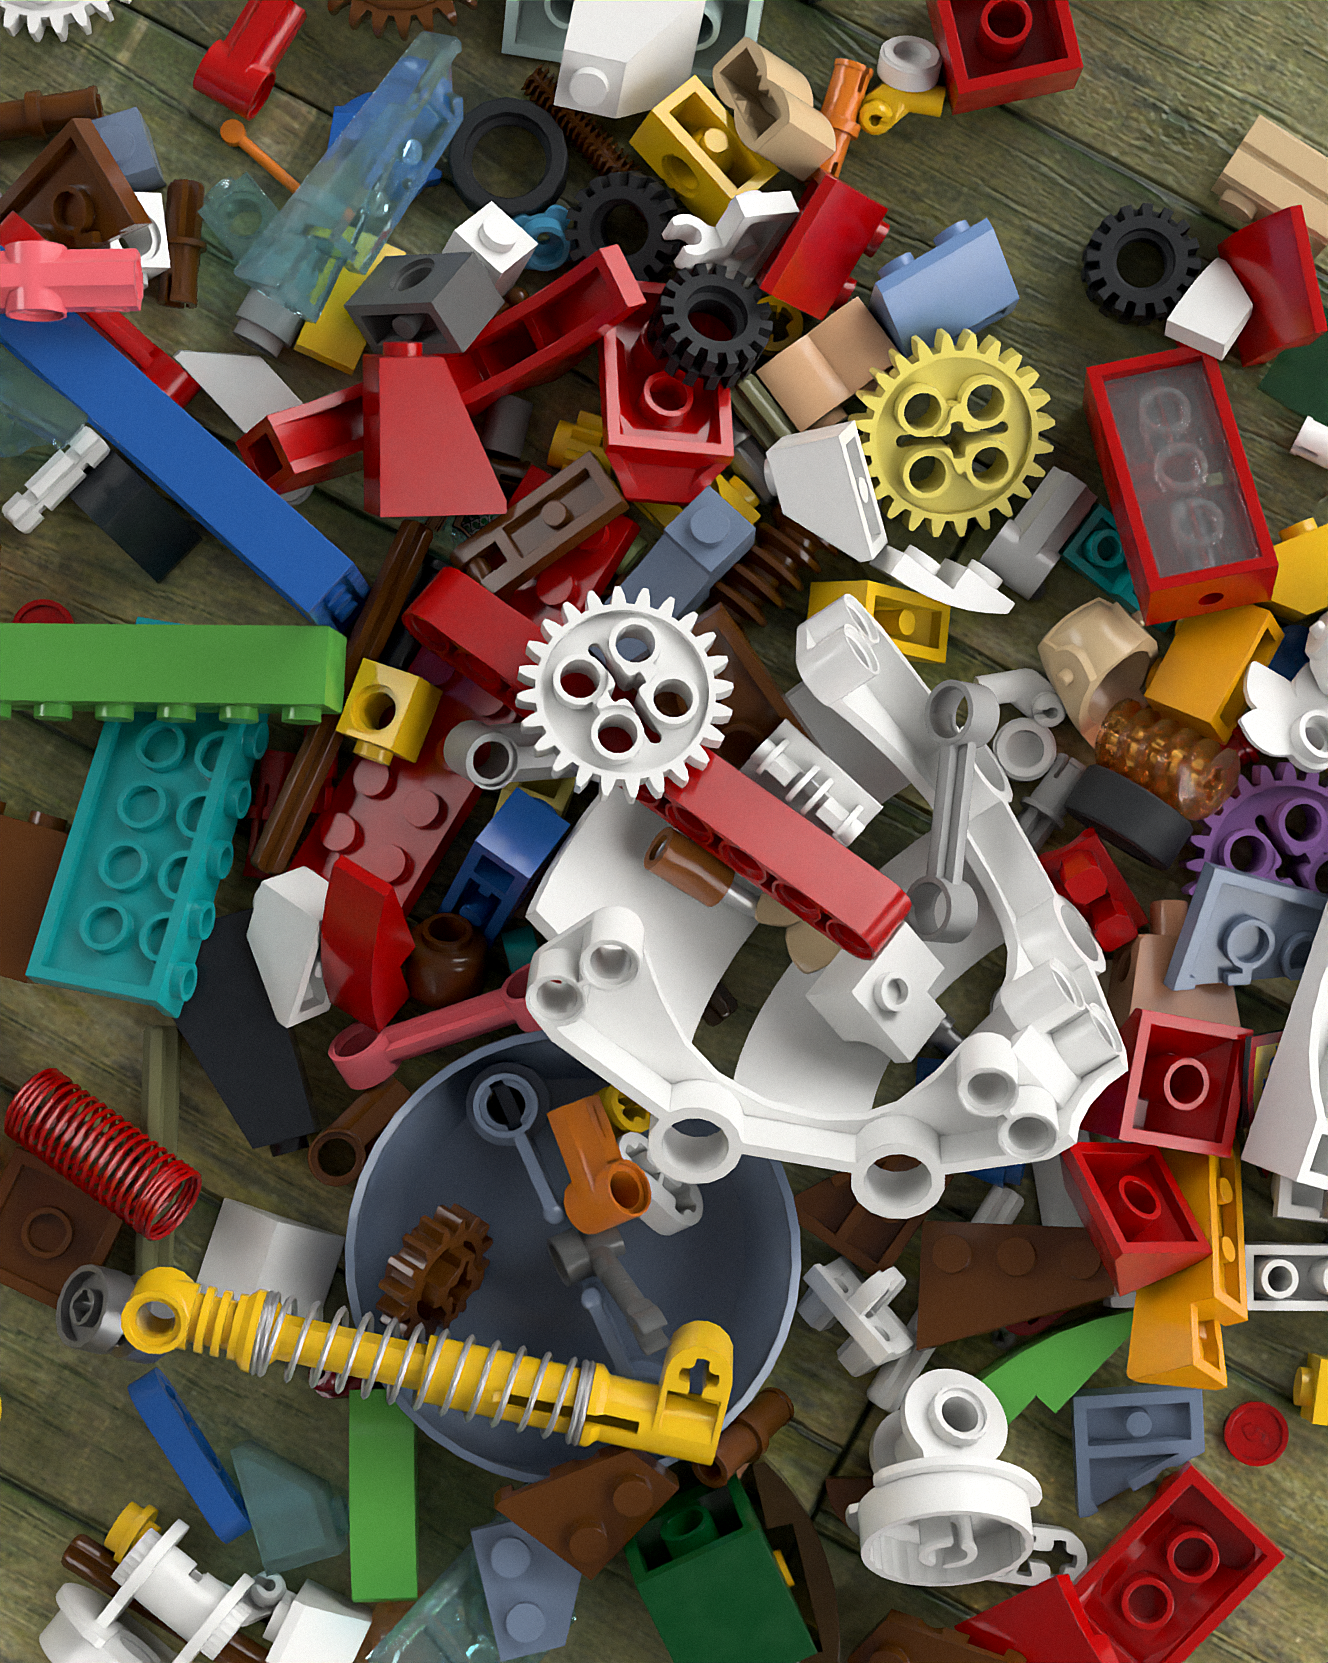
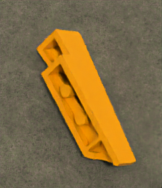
M1236 1134L1234 1135L1230 1158L1158 1146L1213 1253L1193 1266L1136 1290L1127 1364V1376L1135 1382L1208 1390L1227 1388V1374L1220 1324L1229 1326L1248 1321L1240 1144Z

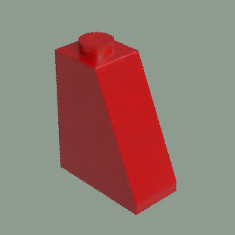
M411 341L383 342V354H363L364 511L378 517L507 514L506 498L444 358L423 353L422 342Z

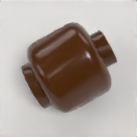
M439 913L423 920L410 930L416 947L404 961V979L414 999L426 1006L441 1009L481 995L487 979L488 945L486 936L479 927L472 926L469 920L461 915Z

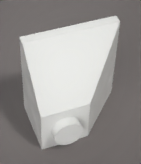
M574 0L563 49L554 105L615 119L652 110L690 79L706 0Z

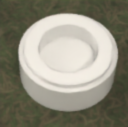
M897 36L887 40L881 46L877 74L884 83L897 90L923 92L937 84L943 60L939 50L929 41L915 36Z
M1017 718L1009 721L997 731L991 744V751L999 761L1007 779L1015 782H1031L1040 778L1050 769L1056 757V741L1048 727L1039 725L1032 718Z

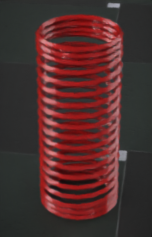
M47 1068L32 1076L16 1093L7 1108L4 1117V1133L18 1145L21 1144L32 1155L38 1156L43 1163H46L51 1169H55L59 1175H64L68 1182H72L77 1188H81L86 1195L90 1194L94 1201H98L102 1207H107L120 1220H125L129 1227H133L137 1233L141 1234L148 1241L161 1240L173 1232L186 1218L198 1199L202 1186V1176L198 1171L190 1167L188 1163L185 1164L182 1159L177 1160L174 1153L168 1154V1150L165 1147H160L156 1140L151 1141L148 1134H142L139 1128H133L130 1121L125 1122L122 1115H116V1112L113 1109H108L104 1102L99 1103L96 1096H90V1093L87 1090H82L79 1084H73L70 1077L64 1075L57 1068ZM55 1088L53 1095L39 1111L35 1120L27 1126L36 1107ZM76 1098L74 1105L65 1112L70 1101ZM84 1105L82 1112L75 1119H73V1117L78 1111V1108ZM93 1111L91 1118L80 1128L87 1114ZM26 1113V1115H25V1117H24V1119H23V1121H22L21 1129H20V1131H18L19 1126H20V1123H21V1120H22L24 1114ZM102 1117L99 1125L89 1134V1136L81 1145L78 1153H76L72 1158H70L73 1150L77 1148V1146L88 1135L95 1121ZM56 1124L52 1134L44 1140L46 1133ZM110 1124L108 1131L98 1140L88 1157L79 1164L82 1156L96 1142L103 1128ZM68 1126V1128L65 1130L64 1134L62 1135L60 1141L57 1142V1143L53 1146V1143H54L55 1139H56V1138L64 1131V1129ZM119 1130L116 1138L107 1146L97 1163L88 1170L91 1162L104 1149L112 1134ZM77 1132L69 1147L62 1152L65 1143ZM127 1137L124 1145L116 1152L106 1169L97 1176L100 1168L112 1156L120 1141ZM38 1139L37 1144L33 1145V1141ZM135 1144L133 1151L126 1157L115 1175L106 1182L109 1174L120 1163L128 1149ZM47 1145L46 1150L42 1151V1147ZM144 1150L141 1159L132 1167L124 1181L115 1188L118 1180L128 1170L136 1156ZM52 1152H55L54 1157H51L50 1155ZM152 1157L149 1166L142 1172L133 1187L124 1194L127 1186L136 1177L145 1162ZM64 1158L63 1163L59 1164V1160ZM161 1163L158 1172L152 1177L142 1193L133 1200L138 1189L145 1183L153 1169ZM73 1164L72 1169L68 1170V1166ZM82 1170L81 1175L77 1176L76 1173ZM91 1176L90 1181L85 1183V1179ZM186 1179L183 1189L170 1209L156 1223L151 1225L152 1220L171 1202L181 1187L183 1180ZM100 1182L98 1188L94 1189V1184ZM108 1189L107 1194L103 1195V1191ZM117 1195L116 1200L111 1202L112 1197ZM126 1201L125 1206L120 1208L121 1203ZM135 1207L134 1213L129 1215V1210Z

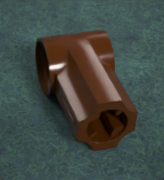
M393 1075L382 1083L366 1089L329 1127L314 1139L309 1147L307 1159L309 1169L317 1180L328 1186L339 1187L348 1185L360 1176L375 1142L395 1113L412 1096ZM330 1139H344L355 1150V1165L345 1175H332L325 1171L320 1164V1150L324 1143Z

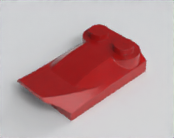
M636 280L646 303L594 342L598 348L604 453L616 473L624 498L627 501L687 507L730 465L734 458L730 387L724 389L720 380L715 390H703L702 378H697L693 387L682 383L687 373L678 369L672 377L664 370L669 360L668 357L656 361L652 354L656 342H648L647 331L651 325L648 322L666 284ZM690 313L688 315L690 324L698 333L712 340L727 341L726 325L718 318L706 313Z
M1188 1460L1180 1470L1174 1471L1163 1478L1153 1498L1072 1583L1094 1636L1107 1634L1119 1663H1183L1273 1571L1286 1555L1238 1505Z

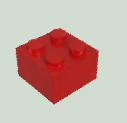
M925 0L936 48L939 50L943 60L941 70L952 115L1075 88L1084 66L1068 0Z

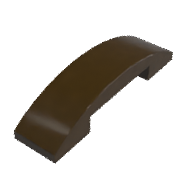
M763 1454L752 1463L767 1529L793 1523L820 1640L813 1641L818 1653L801 1660L800 1663H839L840 1625L838 1604L833 1578L823 1545L815 1525L798 1494L780 1470Z

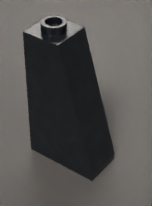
M254 908L215 918L213 930L206 940H202L195 962L197 967V983L194 993L188 1001H184L179 1017L173 1018L252 1149L269 1145L272 1157L310 1147L307 1134L320 1131L322 1128L294 1026L286 1028L277 1022L246 936Z

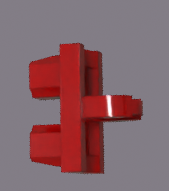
M1093 826L1082 831L1076 839L1064 847L1038 856L1056 892L1076 907L1090 926L1104 952H1111L1135 939L1138 935L1137 929L1149 923L1144 910Z

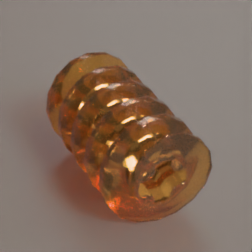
M1128 697L1118 701L1109 710L1100 725L1095 741L1094 756L1097 765L1108 768L1145 788L1172 808L1178 810L1187 819L1198 821L1214 814L1229 799L1238 783L1240 758L1235 750L1227 748L1222 751L1218 741L1210 738L1202 740L1198 731L1191 728L1182 729L1178 721L1171 718L1162 719L1158 711L1151 708L1142 709L1138 701Z

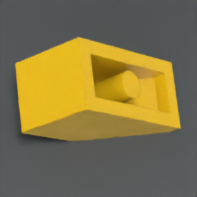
M869 580L811 582L807 620L844 594H850L882 626L907 661L933 664L946 663L950 605L929 598L921 593Z

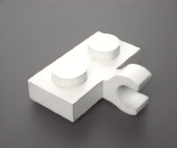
M751 190L735 195L715 227L705 224L695 216L680 214L670 220L662 236L664 240L680 239L688 244L683 246L674 260L676 268L683 269L686 267L688 272L691 273L695 264L706 263L708 274H711L716 264L727 266L725 277L733 280L737 271L748 276L743 284V287H748L800 211L790 191L762 193L758 190Z

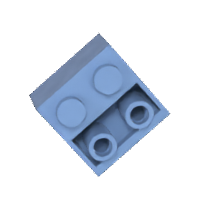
M987 218L972 227L969 226L966 220L957 222L933 239L936 245L934 249L917 259H914L911 252L905 253L887 263L877 272L881 280L875 282L867 309L905 358L913 355L911 337L917 335L929 348L934 347L936 331L942 328L950 335L953 345H956L959 335L964 328L976 334L1014 311L1020 297L995 231Z

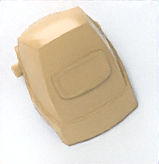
M1100 597L1078 607L1063 617L1046 633L1037 646L1045 673L1055 693L1062 700L1066 712L1076 729L1094 750L1125 731L1151 708V705L1144 697L1146 679L1152 665L1159 656L1157 641L1143 628L1144 621L1141 611H1136L1130 615L1118 602L1112 604Z

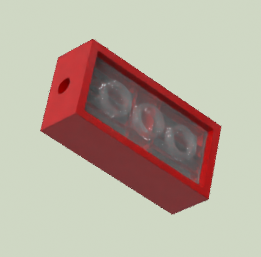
M1186 346L1086 367L1082 406L1144 625L1150 626L1271 600L1279 563L1217 358Z

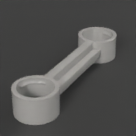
M958 680L943 681L932 690L925 706L924 718L927 731L931 738L941 745L926 876L917 879L908 889L906 894L912 903V908L904 918V922H907L922 941L949 944L959 943L970 935L977 921L978 902L971 886L962 880L976 749L987 744L995 734L1000 716L999 704L995 694L990 688L982 684ZM965 696L968 703V717L963 729L959 733L956 726V712L959 703ZM943 891L947 908L945 919L940 928H938L934 910L937 898Z

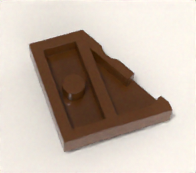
M611 1444L598 1449L590 1458L584 1460L573 1459L549 1469L550 1477L518 1490H514L512 1484L500 1488L494 1494V1508L588 1579L592 1580L679 1489L677 1475L647 1452Z

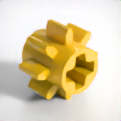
M580 410L576 424L560 420L552 440L547 465L562 471L590 450L598 457L611 477L613 467L604 453L602 416Z

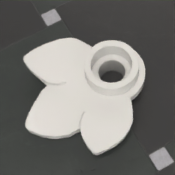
M1257 661L1251 662L1247 666L1244 675L1243 692L1246 702L1252 710L1238 720L1246 738L1262 753L1273 757H1287L1293 765L1302 771L1319 773L1328 769V696L1320 690L1310 669V661L1299 670L1291 682Z

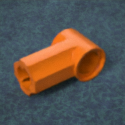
M599 1094L582 1098L546 1113L571 1178V1182L568 1183L564 1191L563 1202L565 1211L570 1222L579 1231L588 1235L598 1234L639 1217L648 1210L652 1193L649 1180L636 1163L623 1159Z

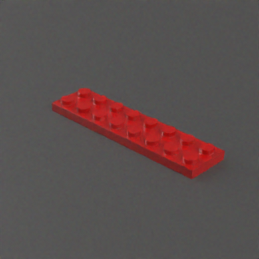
M531 465L507 504V510L553 476ZM619 515L515 590L513 597L506 604L540 628L545 618L563 627L562 605L565 602H569L582 614L585 612L587 592L593 590L600 598L640 532L641 527L626 516ZM501 550L494 554L490 561V565L494 570L507 562ZM423 645L407 672L423 678L442 690L443 693L416 763L393 756L390 765L386 766L356 755L331 797L330 808L327 812L320 814L286 871L289 872L306 866L329 882L333 864L342 854L394 887L405 919L408 917L484 789L452 771L445 762L443 749L446 737L451 729L459 723L468 720L482 721L487 725L520 723L524 720L519 714ZM395 704L386 708L379 720L380 729L387 727L392 722L396 711ZM490 741L483 743L475 751L473 756L474 768L482 766L488 760L491 752Z

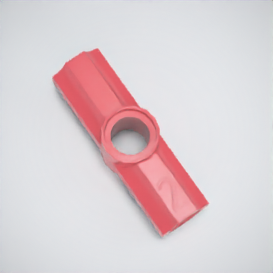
M18 241L5 245V251H0V314L5 313L10 319L28 322H50L67 318V312L141 311L143 272L141 256L137 248L67 250V247L54 242Z

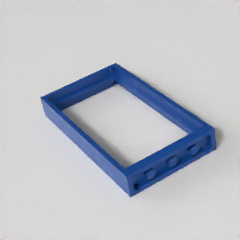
M0 245V251H5V249ZM67 312V318L50 322L19 321L8 318L5 313L0 314V344L313 626H330L343 635L360 616L371 591L355 564L76 312Z

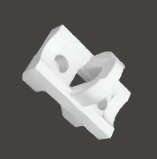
M841 1256L825 1266H822L820 1263L813 1265L802 1277L810 1287L798 1304L797 1311L810 1327L818 1331L829 1329L839 1321L851 1336L836 1352L838 1360L852 1376L859 1377L870 1373L884 1363L908 1355L916 1346L917 1339L888 1306L906 1284L904 1276L896 1267L893 1266L884 1272L879 1270L866 1280L849 1259Z

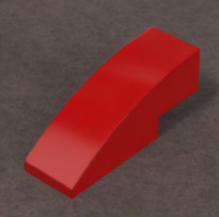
M341 854L333 864L324 905L321 927L323 982L330 1003L380 1034L411 995L400 966L416 946L394 887Z

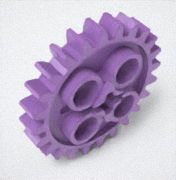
M1278 762L1274 778L1267 765H1254L1252 767V784L1243 775L1232 774L1228 776L1232 791L1231 796L1220 790H1210L1208 795L1216 810L1213 813L1194 810L1192 816L1204 829L1201 835L1191 834L1186 841V844L1197 849L1196 857L1179 861L1178 867L1196 872V880L1181 888L1183 894H1194L1204 862L1236 870L1230 860V849L1233 843L1240 837H1245L1251 843L1253 850L1249 865L1240 871L1320 892L1316 887L1315 874L1319 866L1328 861V776L1318 785L1319 773H1309L1301 770L1296 778V771L1291 762ZM1298 805L1305 812L1307 819L1306 828L1298 838L1292 839L1285 828V817L1291 808ZM1259 815L1264 818V827L1270 841L1263 833L1259 832L1255 824V819ZM1279 854L1291 855L1292 862L1285 867L1289 878L1276 876L1274 870L1282 865Z

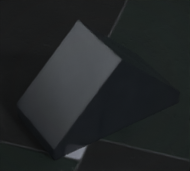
M113 450L68 495L158 584L203 540Z

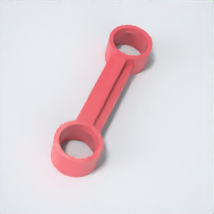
M530 963L512 973L500 989L388 1027L385 1026L380 1034L360 1021L355 1022L342 1030L331 1042L328 1050L329 1057L351 1089L363 1090L376 1086L388 1079L404 1060L515 1023L525 1032L543 1030L526 1007L525 996ZM550 980L558 984L562 983L561 980Z

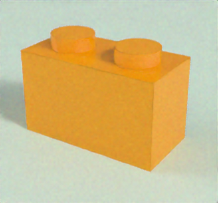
M1254 604L1177 620L1175 627L1176 636L1165 657H1160L1154 662L1146 679L1144 697L1160 719L1227 745L1233 729L1236 728L1238 720L1242 717L1248 705L1243 692V680L1247 666L1251 662L1257 661L1268 668L1285 636L1271 611Z

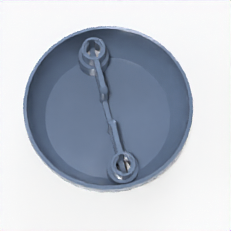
M543 1030L515 1034L481 1046L450 1063L425 1082L395 1113L375 1142L359 1176L349 1210L345 1240V1274L351 1314L356 1329H358L363 1316L371 1311L374 1317V1333L384 1335L387 1327L379 1321L383 1313L376 1309V1303L386 1293L378 1285L379 1281L385 1278V1270L390 1256L397 1255L404 1247L402 1237L405 1233L411 1234L412 1229L419 1225L420 1218L424 1214L433 1219L439 1205L443 1204L451 1208L454 1203H457L490 1225L486 1235L493 1239V1244L483 1254V1256L490 1260V1263L485 1268L484 1279L480 1289L472 1292L466 1300V1310L463 1313L459 1312L458 1318L453 1320L448 1328L451 1339L465 1342L471 1334H474L476 1345L489 1348L499 1339L503 1351L517 1354L519 1348L525 1345L527 1356L543 1359L545 1353L550 1351L553 1355V1362L566 1365L576 1356L578 1367L580 1368L582 1361L585 1359L588 1362L593 1360L595 1364L596 1362L604 1364L612 1375L658 1385L667 1347L646 1356L630 1330L626 1317L598 1276L589 1277L567 1287L559 1277L547 1248L548 1238L570 1228H573L576 1232H579V1230L570 1222L565 1211L563 1202L564 1191L568 1183L571 1182V1178L546 1113L582 1098L592 1096L602 1088L609 1087L610 1083L552 1042ZM510 1087L520 1091L524 1097L525 1111L523 1115L519 1110ZM494 1091L509 1124L499 1122L490 1113L489 1100ZM699 1118L685 1119L672 1125L681 1134L692 1137H707L721 1130L714 1123ZM649 1129L640 1134L648 1139ZM745 1154L741 1155L736 1167L723 1178L710 1183L696 1184L703 1201V1215L698 1223L670 1236L657 1233L639 1217L617 1225L626 1253L617 1259L645 1299H650L653 1305H656L663 1313L668 1325L661 1327L669 1341L677 1329L692 1321H709L720 1326L729 1335L733 1344V1381L721 1431L727 1428L752 1401L771 1373L788 1336L797 1305L801 1274L800 1227L793 1192L782 1162ZM367 1323V1325H366L364 1331H367V1329H368V1323ZM437 1326L434 1335L440 1336L443 1329ZM697 1359L695 1366L691 1368L689 1392L702 1394L703 1368L707 1360ZM382 1383V1385L387 1390V1384ZM400 1387L395 1400L401 1410L429 1437L458 1457L489 1472L525 1483H535L550 1477V1468L573 1459L584 1460L590 1458L598 1449L611 1445L600 1441H595L587 1447L578 1446V1444L574 1446L572 1443L567 1445L565 1434L552 1431L550 1436L543 1439L540 1434V1428L527 1425L518 1434L514 1423L500 1420L499 1424L492 1428L489 1424V1417L474 1414L473 1418L466 1423L463 1411L448 1409L447 1413L440 1417L437 1410L438 1406L422 1403L421 1407L414 1411L412 1407L413 1389ZM647 1452L665 1467L680 1460Z

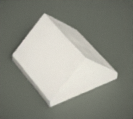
M224 1198L196 1283L201 1284V1293L206 1294L209 1286L217 1287L218 1297H222L225 1290L234 1291L233 1300L239 1301L242 1293L251 1295L261 1288L269 1291L273 1290L274 1293L279 1291L283 1306L285 1300L294 1294L298 1301L297 1316L306 1318L310 1307L316 1301L320 1300L324 1307L346 1237L229 1198ZM291 1305L287 1311L289 1315H291ZM316 1310V1312H315V1314H314L312 1320H316V1319H317V1310Z

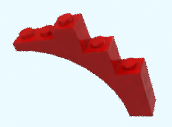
M619 245L607 246L598 249L569 272L531 297L491 319L464 353L431 355L444 358L472 420L501 396L559 379L591 354L588 348L590 345L643 306L646 300ZM363 382L308 403L265 416L235 442L246 466L278 495L364 470Z

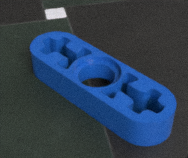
M154 1368L129 1384L127 1389L137 1411L220 1540L225 1544H229L255 1527L256 1523L245 1499L164 1373L160 1369Z

